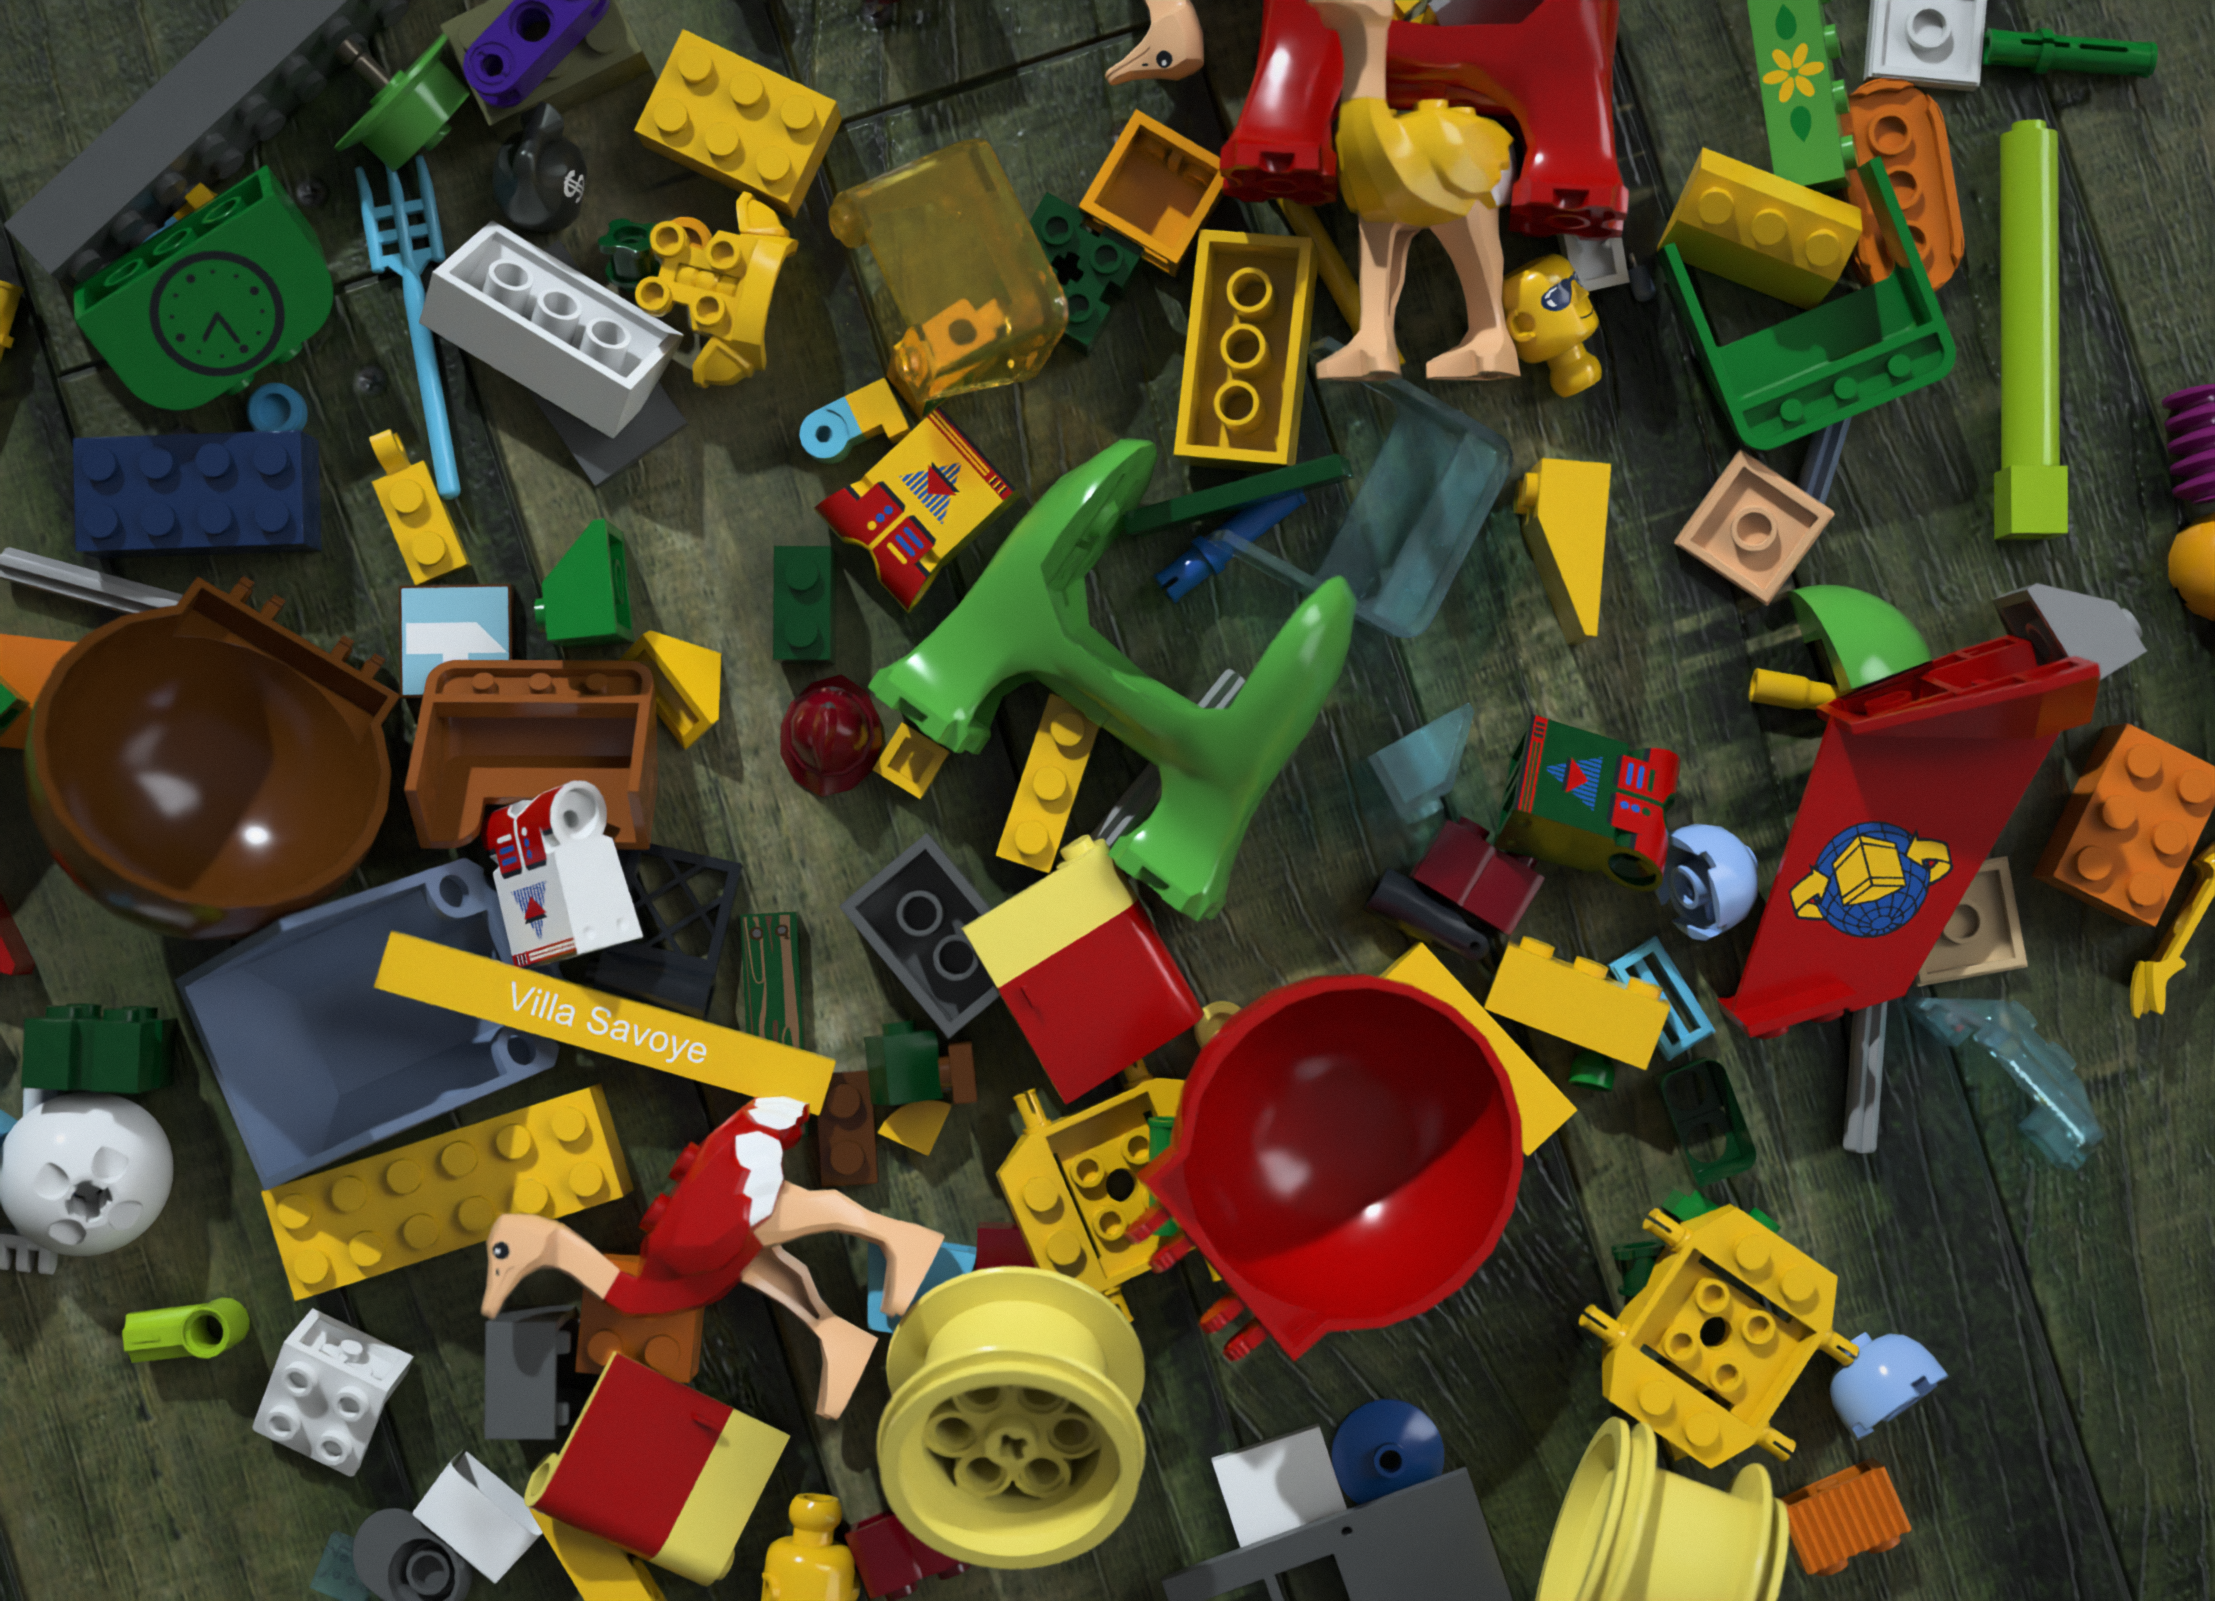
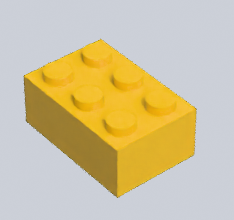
M682 29L634 132L645 148L740 193H743V191L751 193L756 197L757 201L795 218L840 125L842 116L835 100Z

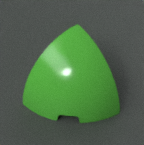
M1814 585L1787 591L1805 644L1820 638L1822 639L1840 692L1885 678L1933 659L1926 642L1912 622L1891 604L1875 595L1839 585Z

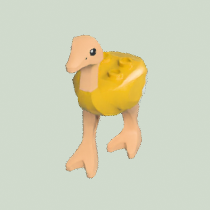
M1306 0L1309 5L1315 7L1319 12L1321 21L1327 29L1338 31L1342 45L1344 73L1339 129L1335 132L1332 149L1337 153L1338 188L1350 213L1357 214L1359 222L1360 331L1346 347L1316 364L1317 379L1355 382L1402 379L1393 330L1395 308L1404 285L1407 253L1412 238L1422 229H1431L1452 259L1465 296L1469 330L1459 345L1426 363V379L1491 381L1519 377L1520 370L1516 347L1506 326L1501 300L1504 257L1499 238V209L1511 203L1513 184L1517 181V159L1513 146L1514 138L1497 121L1476 116L1475 108H1448L1447 100L1418 101L1413 103V112L1398 115L1397 110L1388 109L1385 101V59L1387 30L1393 16L1392 0Z

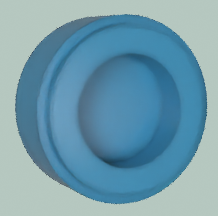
M268 383L260 386L252 393L247 403V418L256 432L302 431L307 421L308 410L303 397L297 391L282 383Z

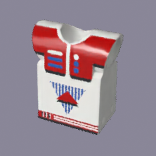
M572 781L538 795L534 800H522L489 813L482 822L480 835L483 847L490 858L499 864V867L493 872V877L514 966L532 969L643 937L613 838L603 835L607 824V808L604 797L596 786L587 781Z

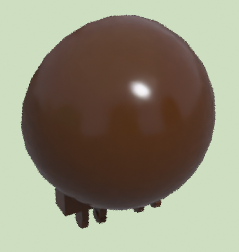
M245 576L241 577L229 594L197 577L176 605L124 615L86 634L56 662L32 708L23 756L24 776L29 809L50 856L81 893L114 917L152 933L194 941L238 939L254 935L280 919L317 907L335 894L363 862L369 853L388 809L391 768L382 727L388 720L400 695L375 681L386 659L374 653L371 658L366 660L361 670L358 671L346 664L353 652L354 640L343 635L329 654L276 623L275 621L286 602L279 596L274 595L270 600H267L260 613L247 606L246 603L253 593L255 582Z

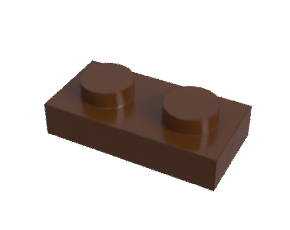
M972 1038L952 1040L948 1045L949 1054L939 1055L940 1058H938L941 1091H953L954 1104L977 1102L978 1088Z
M868 1070L833 1072L820 1115H817L821 1187L876 1184L879 1182L875 1104H871Z

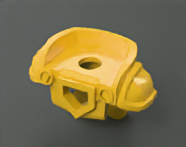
M744 191L736 201L738 226L741 234L737 235L718 230L704 250L690 246V239L683 227L671 221L658 223L651 231L650 243L655 254L662 259L658 277L650 276L644 278L638 283L635 290L636 302L641 310L651 317L666 315L672 310L675 303L689 307L692 332L710 339L692 365L693 382L696 387L704 389L708 388L709 385H735L745 377L752 378L756 370L765 371L767 358L764 335L773 290L785 257L796 255L799 244L797 240L790 238L789 230L783 227L778 214L774 210L758 202L753 194Z

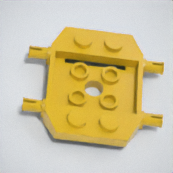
M1142 1058L1123 1069L1128 1083L1123 1084L1125 1089L1052 1122L1050 1119H1047L1035 1088L1014 1096L1013 1100L1016 1102L1026 1129L1022 1130L1023 1135L1020 1136L996 1172L997 1179L1035 1268L1066 1275L1094 1288L1116 1305L1129 1322H1132L1134 1318L1131 1316L1121 1293V1283L1150 1270L1151 1267L1147 1264L1149 1257L1171 1237L1152 1235L1144 1242L1132 1246L1124 1236L1125 1230L1149 1208V1192L1135 1176L1149 1164V1127L1143 1113L1151 1110L1153 1117L1175 1116L1180 1091L1185 1080L1154 1078L1152 1073H1148ZM1054 1153L1058 1159V1162L1061 1166V1169L1064 1173V1176L1067 1180V1183L1070 1187V1190L1073 1194V1197L1076 1201V1204L1079 1208V1211L1082 1215V1218L1085 1222V1225L1097 1250V1253L1099 1255L1098 1258L1094 1252V1249L1091 1245V1242L1088 1238V1235L1085 1231V1228L1082 1224V1221L1079 1217V1214L1067 1189L1065 1181L1053 1156ZM1119 1168L1129 1172L1134 1183L1131 1195L1121 1202L1112 1199L1106 1189L1108 1176L1115 1169ZM1195 1247L1189 1250L1191 1251L1194 1249V1251H1198ZM1205 1260L1212 1276V1281L1222 1280Z
M1731 1204L1680 1224L1666 1216L1658 1208L1653 1209L1648 1215L1666 1228L1664 1230L1645 1218L1643 1229L1667 1244L1655 1262L1646 1287L1624 1307L1616 1321L1596 1308L1594 1304L1589 1305L1584 1311L1600 1321L1602 1325H1597L1583 1314L1579 1319L1581 1327H1585L1603 1340V1396L1640 1422L1650 1424L1653 1431L1710 1469L1753 1445L1760 1446L1778 1458L1780 1462L1788 1460L1790 1455L1774 1445L1773 1442H1778L1792 1453L1795 1450L1796 1443L1770 1426L1769 1420L1816 1349L1823 1350L1843 1366L1850 1365L1854 1360L1837 1349V1345L1854 1356H1857L1859 1347L1856 1344L1851 1343L1835 1332L1832 1327L1838 1277ZM1704 1255L1789 1314L1787 1319L1783 1321L1700 1264L1698 1261L1701 1256ZM1712 1317H1721L1725 1323L1724 1337L1714 1345L1705 1346L1700 1338L1702 1325ZM1646 1344L1730 1401L1731 1404L1727 1410L1639 1351L1642 1345Z

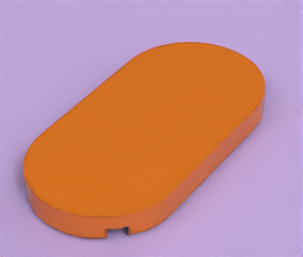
M1880 78L1861 85L1854 93L1848 96L1850 113L1840 115L1843 136L1853 134L1859 167L1873 158L1881 157L1935 293L1952 277L1954 271L1958 268L1964 252V233L1944 117L1938 104L1928 94L1925 96L1920 90L1914 88L1916 85L1902 79ZM1857 169L1849 170L1851 186L1838 189L1840 201L1861 209L1862 233L1849 259L1856 276L1867 287L1887 278L1892 271L1893 261Z

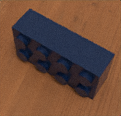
M301 430L73 438L76 552L98 559L322 551L319 442Z

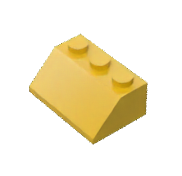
M1703 147L1658 244L1657 252L1664 246L1675 242L1682 262L1810 311L1819 305L1837 283L1862 233L1861 209Z

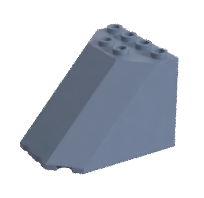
M462 858L280 919L175 979L264 1191L322 1168L555 1066L560 1045L554 1039L373 988L392 930L514 965L495 881L483 875V867L467 858ZM559 961L528 969L567 981V979L563 978L560 971Z

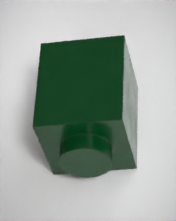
M916 1020L884 1023L882 1024V1035L864 1037L871 1104L891 1106L943 1098L939 1075V1052L936 1030H917Z

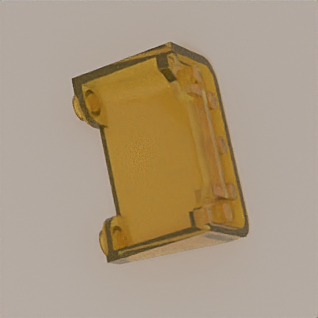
M983 138L954 142L839 192L828 213L831 231L849 249L864 247L868 243L908 327L901 347L896 352V367L902 380L908 383L917 403L1031 380L1037 377L1065 331L1068 322L1067 301L1048 259L988 141Z

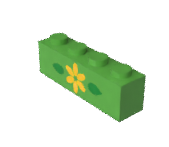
M1747 0L1774 175L1819 193L1850 187L1849 170L1859 168L1853 134L1843 136L1840 115L1850 113L1849 98L1845 80L1835 81L1832 59L1841 58V47L1836 24L1826 25L1823 4L1831 3L1833 0Z

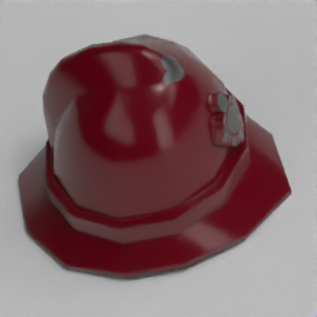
M842 674L812 682L790 703L781 723L780 755L793 779L820 797L854 789L873 771L872 769L876 764L882 745L880 717L867 692Z

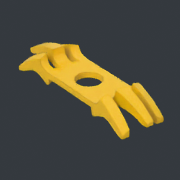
M2215 841L2207 846L2192 862V867L2197 875L2196 881L2158 949L2149 961L2135 962L2130 987V1008L2132 1017L2139 1019L2141 1014L2147 1015L2149 1010L2158 1015L2163 1014L2165 1010L2167 981L2172 975L2187 965L2180 958V955L2215 895Z

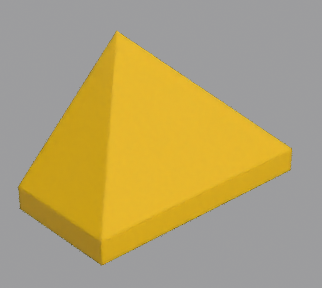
M649 630L642 634L618 660L636 661L650 669L656 691V713L685 750L693 746L719 720L721 653Z

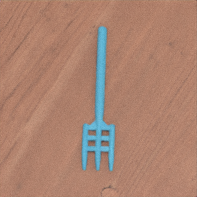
M417 155L415 160L421 199L405 202L397 171L392 172L386 166L391 204L375 207L364 169L358 166L355 168L371 269L375 274H381L386 269H391L403 277V297L438 493L445 500H453L460 495L461 489L433 332L419 323L426 298L420 275L430 261L439 263L446 259L433 183L423 155ZM424 212L426 223L409 226L407 215ZM394 218L395 229L379 232L377 221ZM428 237L430 247L413 250L412 239ZM398 242L400 253L383 256L382 245Z

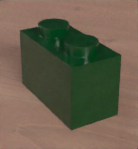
M774 546L773 660L779 664L836 665L837 553L831 546Z

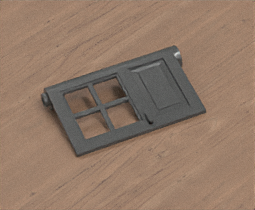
M1466 1467L1161 1576V1582L1169 1601H1206V1599L1261 1579L1265 1580L1272 1601H1284L1275 1574L1334 1553L1350 1601H1513Z

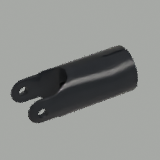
M1386 867L1379 876L1363 907V911L1428 947H1435L1446 951L1453 950L1470 960H1480L1488 952L1489 943L1484 932L1479 927L1464 920L1462 914L1454 907L1452 902L1389 867Z

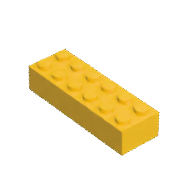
M598 1083L299 1178L267 1191H262L261 1194L294 1300L298 1301L486 1241L489 1238L493 1224L501 1214H535L552 1220L624 1197L633 1191L634 1188L602 1085Z

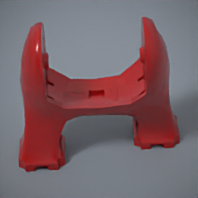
M1263 0L1261 40L1255 76L1238 123L1226 145L1221 148L1219 171L1220 176L1224 177L1223 193L1226 196L1236 197L1242 202L1264 203L1268 199H1285L1293 201L1297 205L1321 206L1324 203L1337 202L1338 160L1337 153L1332 149L1331 126L1340 116L1344 56L1338 31L1327 29L1321 21L1319 12L1315 7L1309 5L1306 0ZM1545 0L1520 24L1434 26L1391 19L1387 30L1385 59V101L1388 109L1413 111V103L1418 101L1447 100L1448 108L1472 107L1475 108L1476 115L1495 116L1501 119L1515 132L1522 143L1524 163L1519 180L1513 184L1509 231L1519 232L1524 237L1547 238L1557 234L1577 236L1580 240L1603 242L1609 238H1621L1623 222L1627 216L1629 191L1625 188L1619 171L1612 111V70L1620 15V0Z

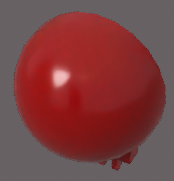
M1356 973L1311 976L1270 990L1232 1015L1201 1049L1180 1091L1171 1132V1144L1135 1175L1156 1202L1125 1230L1124 1236L1132 1246L1140 1244L1151 1237L1170 1218L1179 1230L1152 1253L1147 1264L1155 1273L1163 1272L1191 1248L1195 1247L1230 1289L1211 1309H1208L1203 1314V1317L1200 1318L1199 1326L1207 1335L1214 1334L1216 1331L1224 1328L1228 1322L1245 1308L1253 1316L1223 1346L1222 1353L1230 1362L1243 1358L1268 1336L1285 1355L1295 1361L1328 1331L1380 1328L1424 1313L1461 1288L1493 1252L1514 1210L1523 1169L1522 1118L1510 1076L1486 1036L1454 1006L1409 983Z

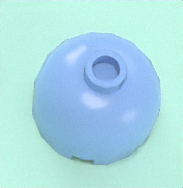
M1693 824L1668 833L1669 844L1662 885L1655 890V893L1661 905L1666 904L1669 898L1671 899L1674 909L1680 915V917L1672 920L1676 927L1692 939L1706 941L1724 933L1744 920L1753 908L1758 896V863L1752 850L1744 845L1739 838L1720 826Z
M1867 1332L1850 1341L1859 1347L1857 1356L1850 1354L1843 1348L1840 1349V1351L1854 1361L1848 1366L1840 1365L1832 1374L1830 1384L1832 1405L1841 1422L1855 1441H1858L1874 1431L1872 1427L1879 1421L1889 1422L1936 1388L1938 1386L1937 1382L1946 1379L1948 1374L1935 1357L1915 1340L1905 1335L1890 1333L1872 1340Z

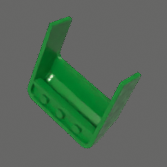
M1880 156L1867 161L1857 168V172L1893 261L1891 273L1882 281L1728 345L1716 347L1675 242L1664 246L1656 253L1707 383L1736 437L1743 445L1750 449L1764 451L1779 447L1939 381L1954 366L1956 359L1954 341Z

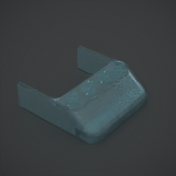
M1328 336L1312 342L1307 353L1322 361L1346 346ZM1403 378L1387 381L1360 382L1391 400L1396 407L1397 418L1316 573L1310 576L1229 530L1213 531L1208 542L1308 597L1327 580L1341 575L1346 579L1357 601L1354 620L1392 637L1413 638L1425 632L1432 623L1512 469L1513 452L1510 444L1502 435Z

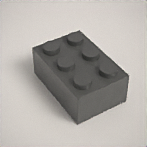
M930 833L922 836L839 906L948 1038L1000 996L961 929L993 908Z

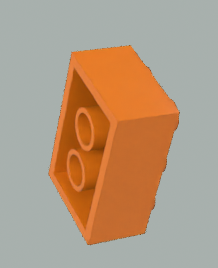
M2129 723L2105 726L2032 877L2131 926L2156 927L2215 806V766Z

